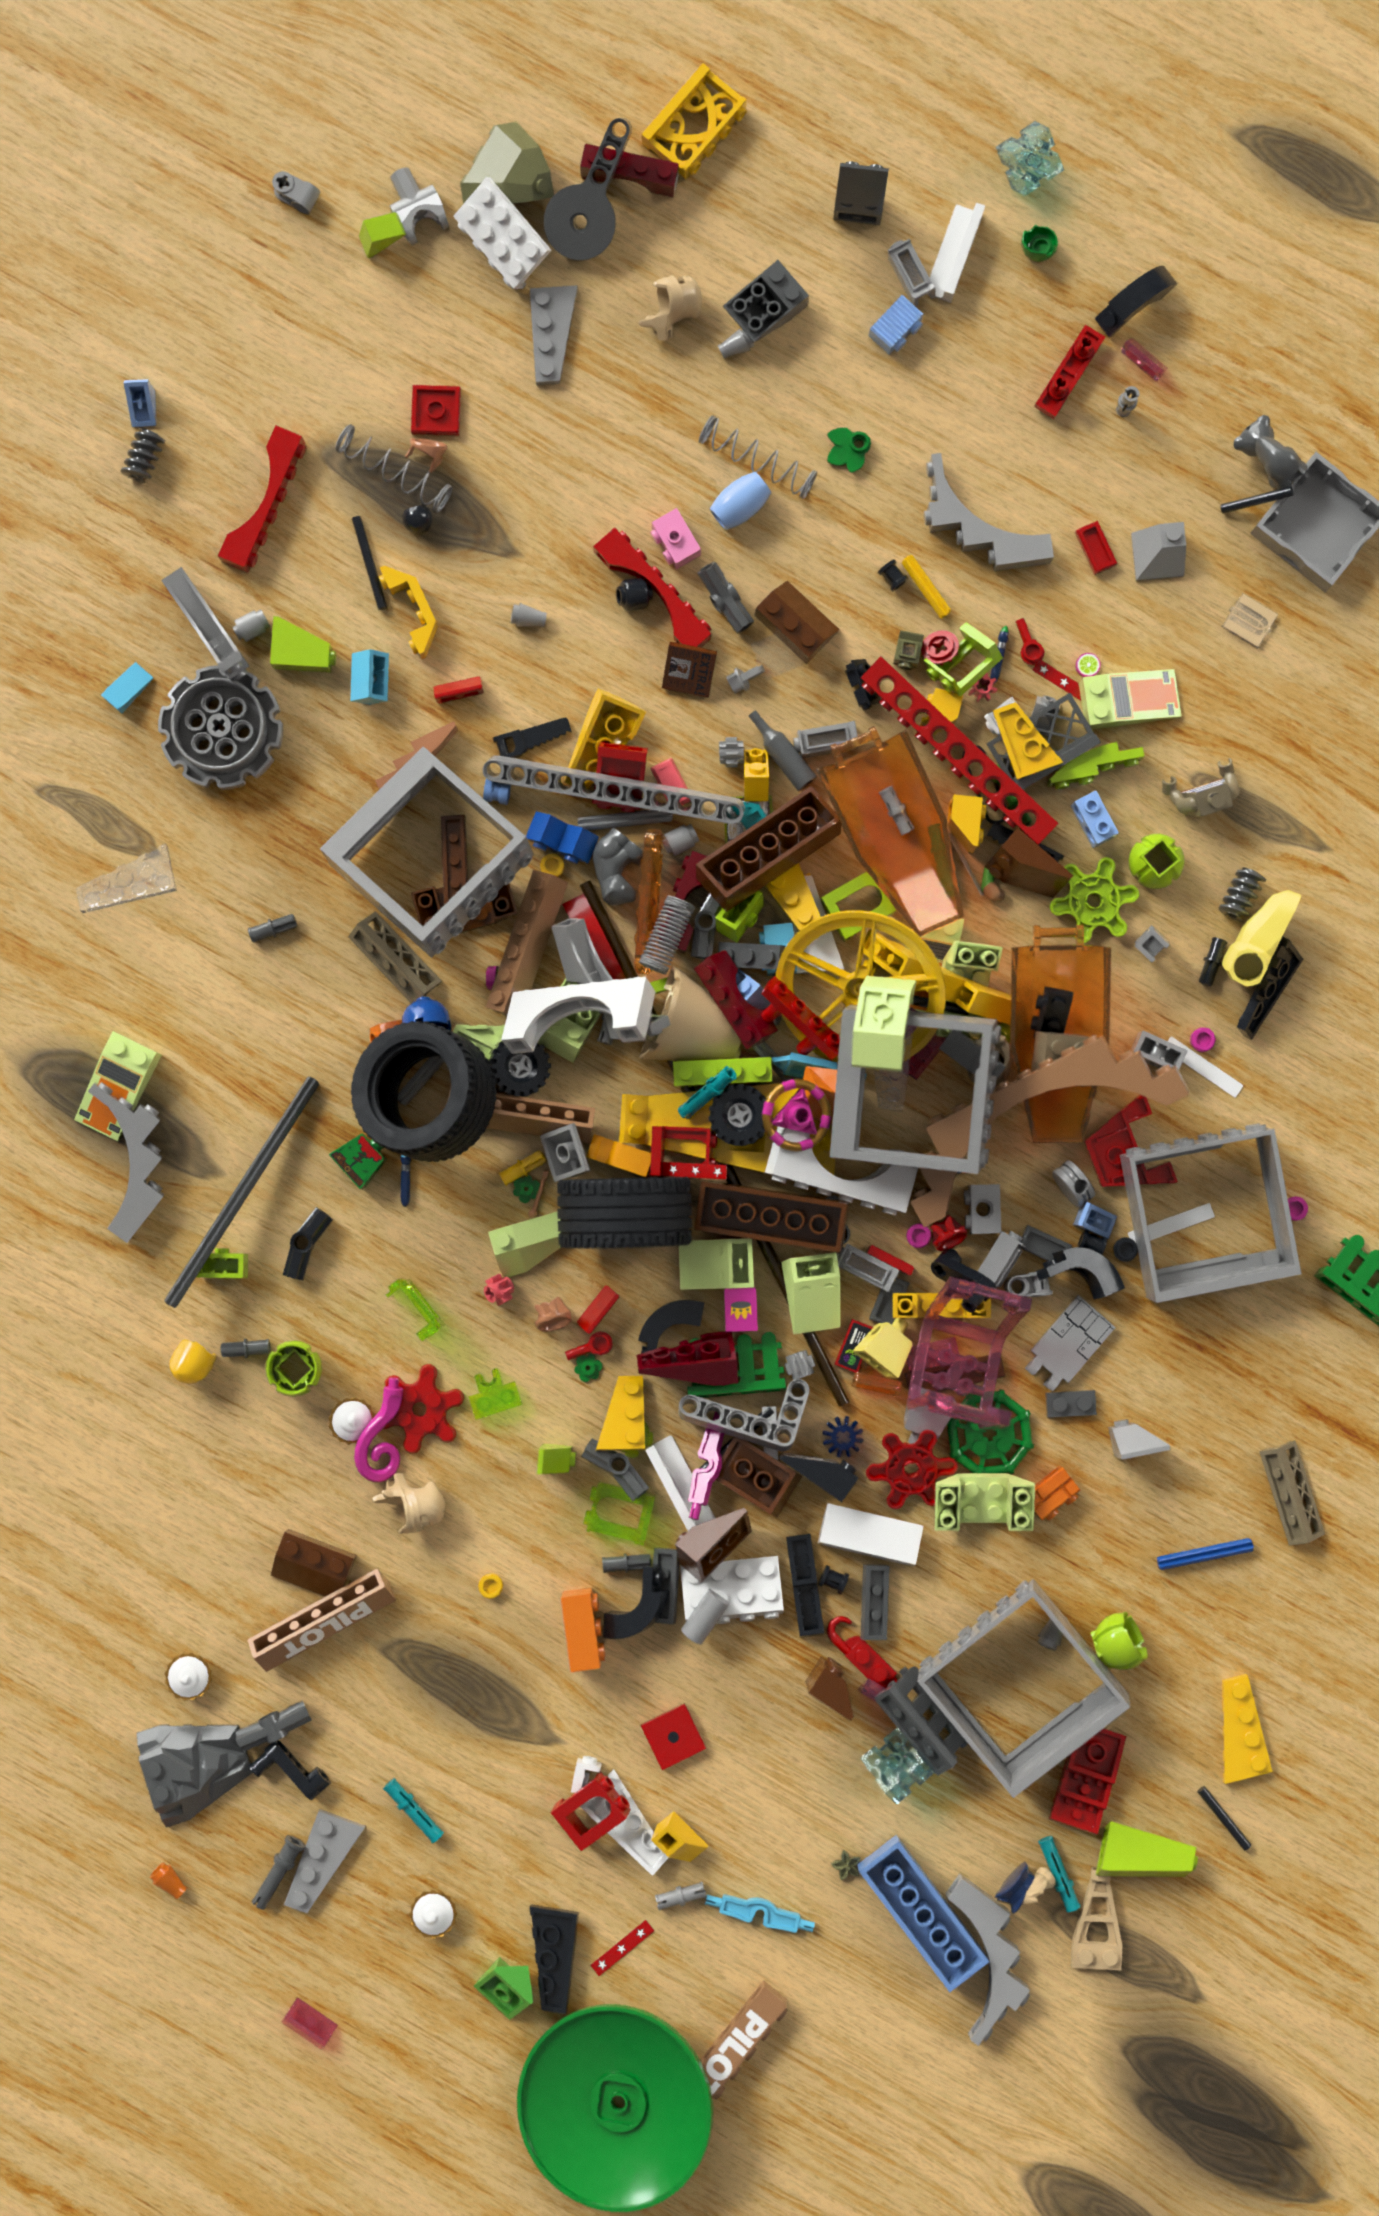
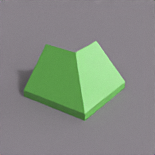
M501 1957L492 1964L474 1985L509 2020L533 2002L529 1967L509 1966Z

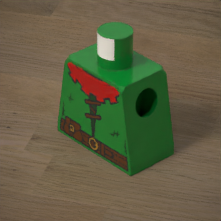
M363 1133L329 1154L361 1190L368 1185L387 1161V1158L381 1153L384 1147L379 1146L373 1139L370 1140Z

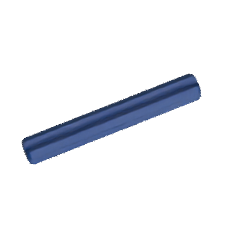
M1246 1538L1158 1556L1157 1565L1160 1570H1166L1248 1553L1254 1550L1251 1539Z

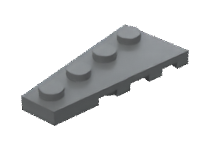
M577 285L530 288L536 385L560 384L575 298L577 296Z
M319 1809L284 1905L308 1913L366 1826Z

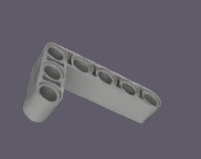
M795 1379L789 1383L777 1422L694 1395H686L680 1400L678 1413L681 1419L686 1422L784 1452L788 1451L794 1443L809 1395V1386L802 1379ZM793 1388H800L804 1395L802 1397H795L791 1390ZM688 1403L693 1404L696 1407V1411L687 1413L684 1411L683 1406ZM791 1410L796 1413L797 1418L795 1420H788L784 1416V1412ZM709 1411H715L719 1414L720 1418L712 1421L707 1418L706 1414ZM738 1418L742 1421L743 1426L741 1428H734L731 1426L730 1420ZM762 1426L766 1429V1434L759 1436L755 1434L753 1428ZM785 1433L789 1436L790 1441L788 1443H781L777 1439V1435Z

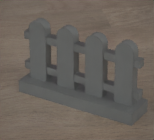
M905 1666L899 1671L902 1675L897 1682L894 1680L890 1682L888 1688L879 1692L874 1700L938 1776L955 1766L957 1763L955 1752L959 1747H966L968 1743L917 1682L919 1669L914 1666L907 1669ZM913 1689L918 1695L911 1702L907 1695ZM929 1708L933 1715L927 1721L923 1714ZM945 1727L949 1734L943 1740L939 1733Z

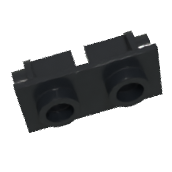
M866 659L852 660L850 664L846 665L847 670L845 673L851 687L860 686L859 689L854 691V695L859 707H862L863 711L872 708V705L880 704L881 698L876 693L870 695L861 686L864 683L861 677L870 668V665Z

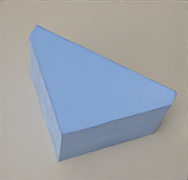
M148 379L124 380L132 427L156 426L155 390Z
M1085 1202L1079 1208L1073 1225L1109 1239L1117 1216Z

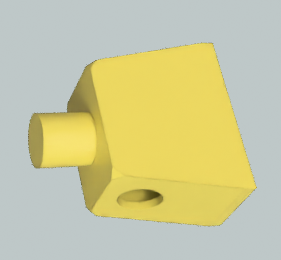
M895 1318L892 1325L887 1322L876 1324L855 1347L853 1352L886 1379L899 1378L912 1347V1341L903 1335L909 1325L908 1322L902 1318Z

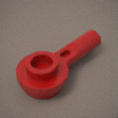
M1018 619L1016 625L1024 643L1020 652L1021 659L1028 665H1037L1044 658V648L1035 639H1032L1025 619Z
M598 1331L592 1334L588 1343L565 1351V1355L568 1361L590 1352L600 1356L606 1355L612 1349L613 1340L607 1332Z

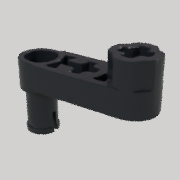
M952 1248L944 1250L931 1263V1271L936 1277L969 1294L962 1301V1307L969 1313L975 1312L976 1308L983 1301H987L996 1291V1285L991 1279L962 1264V1258Z
M280 1740L270 1743L264 1749L265 1752L249 1765L251 1771L257 1777H260L274 1763L278 1764L309 1800H313L331 1784L325 1772L318 1767L308 1773Z

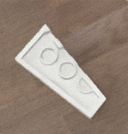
M812 875L804 876L819 914L823 917L825 912ZM793 924V931L795 935L798 932V930ZM831 931L815 939L804 950V952L844 970ZM801 959L802 961H804V962H806V963H808V964H810V965H812V966H814V967L820 969V970L823 971V972H828V971H826V970H824V969H822V968H820V967H818V966H816V965H814V964H812V963H809V962H807V961ZM797 966L796 974L809 973Z
M613 1769L608 1777L612 1780L614 1788L619 1795H623L627 1799L631 1810L627 1819L609 1831L608 1834L653 1876L668 1857L651 1841L654 1834L653 1830ZM603 1797L591 1798L580 1806L597 1823L605 1819L611 1812L609 1802Z

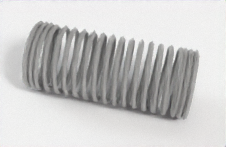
M670 895L666 896L665 906H662L663 910H660L662 914H659L660 918H657L658 922H655L657 926H653L655 930H652L653 934H650L651 938H648L650 942H647L648 946H645L646 950H643L645 954H641L642 956L639 961L641 965L662 974H667L669 967L666 965H671V963L665 960L672 962L673 960L669 957L674 958V955L671 953H676V951L670 948L678 949L674 945L679 946V943L676 941L680 942V938L683 937L679 933H685L681 929L686 930L685 926L690 921L686 917L691 918L690 914H693L695 909L692 904ZM661 920L666 921V922H668V923H670V924H672V925L666 924V923L662 922ZM656 932L661 933V934H663V935H665V936H667V937L661 936V935L657 934ZM652 945H656V946H658V947H660V948H662V949H664V950H661V949H659V948H656V947H654V946H652ZM650 949H654V950H656V951H658V952H660V953H662V954H659V953H657V952H654V951H652V950H650Z

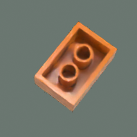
M592 1587L563 1591L561 1603L570 1671L578 1672L600 1669L602 1661H605L606 1653L604 1642L599 1643V1636H602L601 1618H596V1612L599 1608L598 1594H593Z

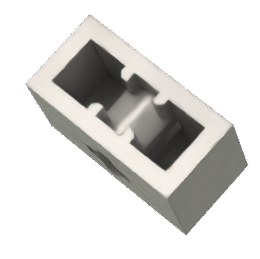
M1141 1031L1137 1034L1131 1048L1134 1053L1140 1050L1146 1063L1154 1067L1161 1068L1169 1064L1170 1068L1176 1065L1178 1070L1188 1050L1146 1031Z

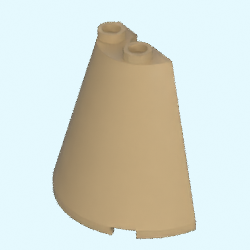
M672 966L664 987L665 990L669 991L661 1013V1015L669 1017L671 1025L662 1029V1033L658 1035H647L638 1058L666 1061L739 1058L741 1040L711 994L681 970Z

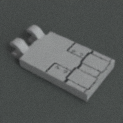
M1077 1295L1030 1350L1036 1356L1028 1363L1025 1369L1030 1374L1035 1375L1043 1365L1052 1373L1043 1385L1050 1391H1054L1062 1379L1067 1383L1072 1380L1116 1327Z

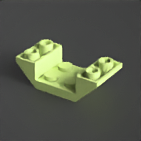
M955 940L943 958L942 967L988 986L991 971H998L1003 948ZM944 1011V1014H947V1015H957V1016H967V1017L985 1018V1017L978 1016V1015L971 1014V1013H969V1015H964V1014H958V1013H953V1012ZM938 1028L936 1035L947 1037L952 1030ZM961 1031L973 1041L983 1036V1033Z
M866 976L860 988L853 1029L852 1067L902 1072L905 1054L904 1037L910 1004L913 1005L916 980Z
M958 1473L936 1482L935 1531H960V1523H1007L1009 1531H1033L1035 1483L1007 1473Z

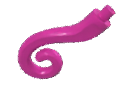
M389 1378V1386L383 1389L381 1409L365 1427L356 1443L354 1452L356 1468L361 1476L371 1482L388 1480L397 1472L400 1465L398 1449L393 1444L387 1442L374 1446L370 1456L373 1461H378L382 1454L387 1453L390 1460L385 1468L373 1469L367 1460L370 1443L395 1417L401 1406L403 1388L398 1387L399 1378Z

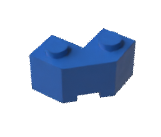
M537 811L526 834L527 839L533 842L532 846L544 852L548 849L563 855L566 861L573 864H578L579 861L589 863L599 836L582 827L567 824L550 814Z

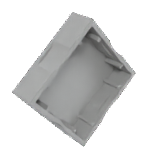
M1315 452L1306 463L1307 470L1305 473L1298 476L1291 483L1294 495L1276 500L1250 534L1322 591L1326 592L1379 528V501L1367 491L1350 482L1343 472Z

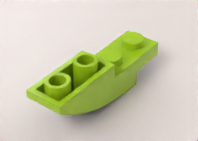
M1117 742L1091 749L1060 768L1050 778L1047 785L1048 787L1055 786V790L1068 788L1070 783L1078 782L1079 785H1087L1093 783V779L1099 775V768L1101 772L1115 769V765L1124 764V767L1136 766L1139 764L1138 761L1144 758L1143 747L1119 751Z

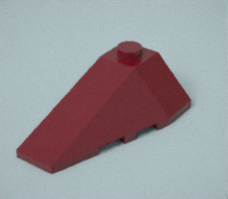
M732 1331L706 1333L700 1335L699 1340L690 1343L687 1340L679 1342V1346L674 1348L660 1347L636 1355L638 1374L712 1386L738 1383L737 1358Z

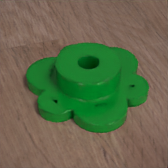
M530 1175L525 1176L524 1179L520 1177L514 1181L515 1189L513 1194L519 1196V1200L522 1203H528L530 1199L536 1198L540 1183L537 1180H533Z
M593 1354L587 1357L582 1355L577 1358V1366L574 1371L576 1374H580L581 1381L588 1382L591 1378H598V1372L602 1369V1363L599 1360H595Z

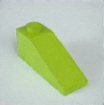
M542 1444L538 1453L537 1474L568 1473L570 1467H575L576 1452H572V1446Z

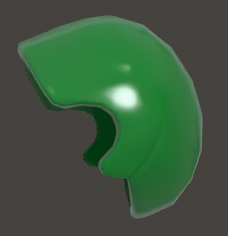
M1034 225L1029 231L1024 230L1021 247L1025 256L1031 261L1043 262L1057 252L1058 238L1050 228Z

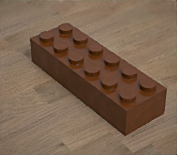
M810 786L696 864V879L725 912H728L841 834L842 818Z
M703 1180L700 1186L694 1230L840 1253L843 1249L849 1202Z

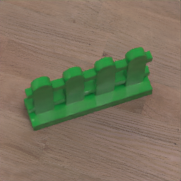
M1353 1235L1349 1239L1345 1237L1340 1242L1344 1246L1335 1259L1329 1257L1327 1260L1330 1266L1327 1265L1319 1268L1314 1276L1379 1326V1281L1374 1288L1367 1284L1375 1271L1379 1273V1250H1373L1366 1254L1361 1250L1364 1246L1362 1236ZM1358 1256L1363 1261L1353 1274L1347 1268L1354 1258Z
M766 1332L762 1335L761 1344H752L751 1337L747 1334L740 1335L737 1339L735 1352H738V1377H740L741 1382L725 1386H712L692 1382V1386L687 1387L688 1395L709 1398L785 1391V1378L780 1379L779 1374L784 1373V1367L778 1366L777 1349H782L781 1342H776V1337L772 1332ZM694 1338V1339L690 1340V1342H693V1341H696V1340H699V1339H698V1338ZM762 1350L764 1368L754 1369L753 1351ZM755 1376H765V1380L755 1381Z

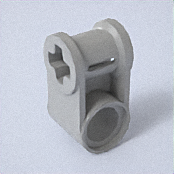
M278 172L273 177L272 184L277 199L304 214H310L320 195V190L313 184L303 181L288 172Z
M1036 1272L1011 1276L1004 1283V1290L1011 1297H1038L1053 1294V1291L1050 1290L1049 1279L1039 1280ZM1014 1280H1019L1022 1284V1289L1017 1294L1011 1289V1284Z

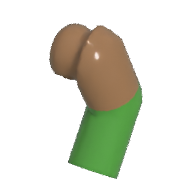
M984 868L981 883L982 892L993 902L1002 901L1005 897L1004 890L994 883L995 877L991 875L987 868Z

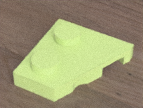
M456 1025L453 1032L474 1043L485 1054V1058L490 1059V1051L495 1049V1045L498 1042L502 1041L505 1025Z

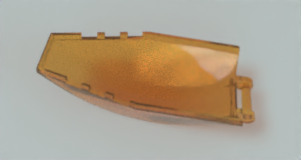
M875 726L868 728V732L839 745H836V743L830 745V750L836 763L817 768L816 770L856 859L918 936L922 937L964 918L961 895L956 878V868L951 850V840L949 839L947 818L907 730L882 743ZM867 742H874L875 746L843 760L842 753ZM891 785L901 803L905 804L907 815L915 829L904 835L900 834L895 821L887 814L888 809L879 795L881 790Z
M1033 925V945L1011 948L1010 1048L1017 1074L1026 1069L1031 1071L1035 1039H1033L1034 1030H1031L1030 1026L1032 1016H1037L1039 1009H1035L1038 994L1043 995L1045 986L1074 992L1064 1033L1087 1037L1096 1034L1097 1038L1104 1035L1109 1045L1111 947L1084 945L1083 925H1076V928H1041L1040 925ZM1076 937V944L1041 945V938ZM1071 1086L1049 1090L1023 1100L1033 1143H1083L1097 1086Z

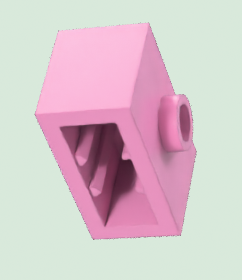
M677 508L652 522L653 531L650 532L657 545L661 543L665 550L662 554L669 565L673 564L675 569H678L701 556V548Z

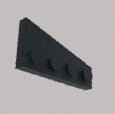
M1283 936L1261 982L1257 985L1237 1025L1243 1036L1251 1040L1304 960L1292 942Z
M531 1904L529 1909L530 1915H532V1934L535 1941V1960L539 1975L538 1985L541 2010L566 2014L568 2012L579 1912Z

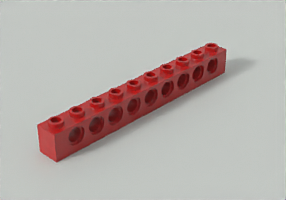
M881 656L863 674L861 680L864 683L861 686L870 695L876 693L881 698L879 703L888 712L893 709L900 715L897 720L905 728L911 726L917 731L914 736L922 744L926 745L929 743L935 749L932 753L940 761L943 762L946 759L953 766L950 770L957 777L961 778L964 776L968 779L970 783L967 786L974 793L985 795L988 798L985 803L995 812L998 809L1006 815L1003 820L1013 829L1015 826L1019 827L1024 834L1039 845L1059 824ZM884 680H891L894 683V688L889 693H884L880 690V684ZM903 696H907L912 700L910 708L906 710L898 707V700ZM926 713L929 716L930 720L926 726L916 724L915 718L918 714ZM944 730L947 733V739L943 743L935 742L933 739L935 731ZM955 746H960L965 750V755L960 760H956L951 756V750ZM972 763H979L982 766L983 771L979 776L970 775L968 768ZM991 779H995L1000 783V790L996 793H990L986 789V784ZM1014 796L1018 800L1017 808L1014 810L1007 809L1004 806L1006 797ZM1025 813L1034 814L1036 822L1033 826L1027 827L1022 823V816Z

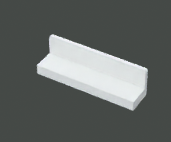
M976 203L974 210L960 205L955 206L930 275V280L936 288V298L951 303L979 227L985 205Z
M670 1435L645 1448L687 1530L689 1531L693 1526L715 1519L708 1503L707 1506L701 1507L699 1520L688 1518L692 1506L688 1498L693 1475L673 1437Z

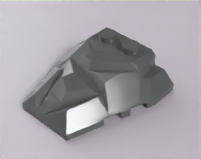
M161 1724L137 1732V1744L141 1754L139 1756V1763L154 1810L159 1812L166 1828L192 1819L200 1811L253 1773L249 1768L251 1762L247 1750L243 1751L236 1742L235 1732L240 1729L239 1725L208 1724L207 1726H192V1724H184L183 1726H169V1724Z

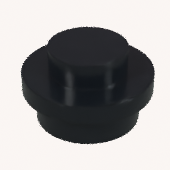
M1120 1238L1113 1246V1253L1120 1261H1131L1138 1253L1137 1244L1131 1238Z

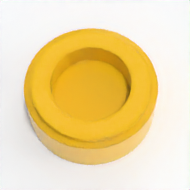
M548 854L542 858L540 868L544 873L560 877L564 872L565 865L559 855Z
M494 1573L485 1574L478 1584L480 1594L488 1599L498 1597L503 1590V1581L500 1576Z

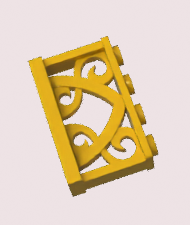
M702 63L641 134L642 145L648 150L651 149L663 160L679 163V173L684 179H687L690 174H696L701 167V161L705 157H710L713 154L721 138L724 140L730 134L731 126L736 121L740 122L747 113V99L741 97L713 74L708 66ZM706 83H709L719 93L711 96ZM696 98L699 101L698 104L702 101L704 103L699 106H692L691 101ZM720 99H728L732 103L733 108L729 113L724 114L721 112V109L726 107V104L720 103L715 106L714 102ZM707 109V131L683 135L685 123L681 115L682 111L698 113ZM716 119L719 120V121H721L717 127H716ZM673 122H677L680 125L678 134H675L677 128L672 129L670 127ZM660 139L672 143L670 152L658 143L657 140ZM677 145H682L681 152L683 156L686 150L692 151V156L686 161L679 160L675 154Z

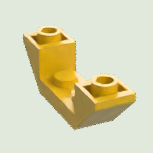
M381 566L380 570L383 575L378 577L384 590L389 588L393 595L407 589L406 592L411 603L417 602L420 610L416 611L422 625H427L409 632L412 640L408 642L414 655L419 653L421 659L427 657L438 625L417 578L390 567Z
M892 1293L893 1318H991V1297L987 1301H983L976 1308L975 1312L969 1313L962 1307V1301L969 1295L968 1293Z

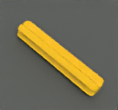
M909 555L902 561L903 567L939 618L942 619L949 615L951 612L950 607L914 556Z

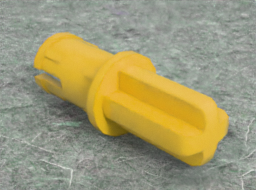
M539 1150L521 1161L518 1159L516 1164L498 1173L507 1186L524 1175L527 1177V1173L545 1164L547 1161L544 1154Z

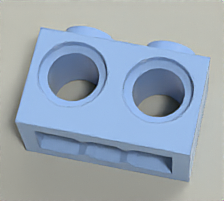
M1096 790L1074 801L1071 805L1092 848L1105 843L1119 833Z

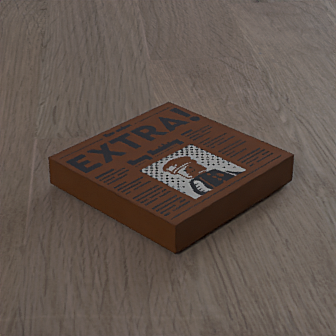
M670 642L662 688L709 698L717 651Z

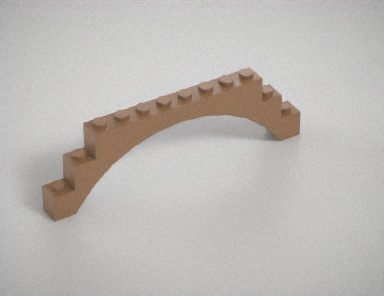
M1095 1034L1083 1040V1046L1077 1049L1071 1046L1060 1052L1062 1057L1054 1061L1050 1057L1038 1064L1040 1068L1032 1072L1030 1069L1020 1072L1016 1075L1017 1080L1011 1083L1005 1080L995 1086L996 1090L990 1094V1100H994V1108L987 1124L990 1125L999 1115L1023 1100L1049 1090L1077 1085L1109 1086L1128 1090L1162 1103L1165 1106L1188 1096L1190 1091L1176 1065L1171 1068L1169 1064L1156 1070L1157 1075L1153 1076L1140 1050L1134 1053L1131 1049L1119 1056L1120 1060L1117 1061L1104 1035L1097 1038ZM962 1102L951 1108L952 1113L946 1116L940 1113L929 1119L931 1123L926 1127V1130L938 1153L932 1150L926 1153V1155L964 1159L969 1147L973 1102L968 1105ZM920 1168L930 1189L928 1190L926 1186L914 1192L915 1197L910 1202L923 1227L946 1217L948 1214L953 1184L958 1172Z

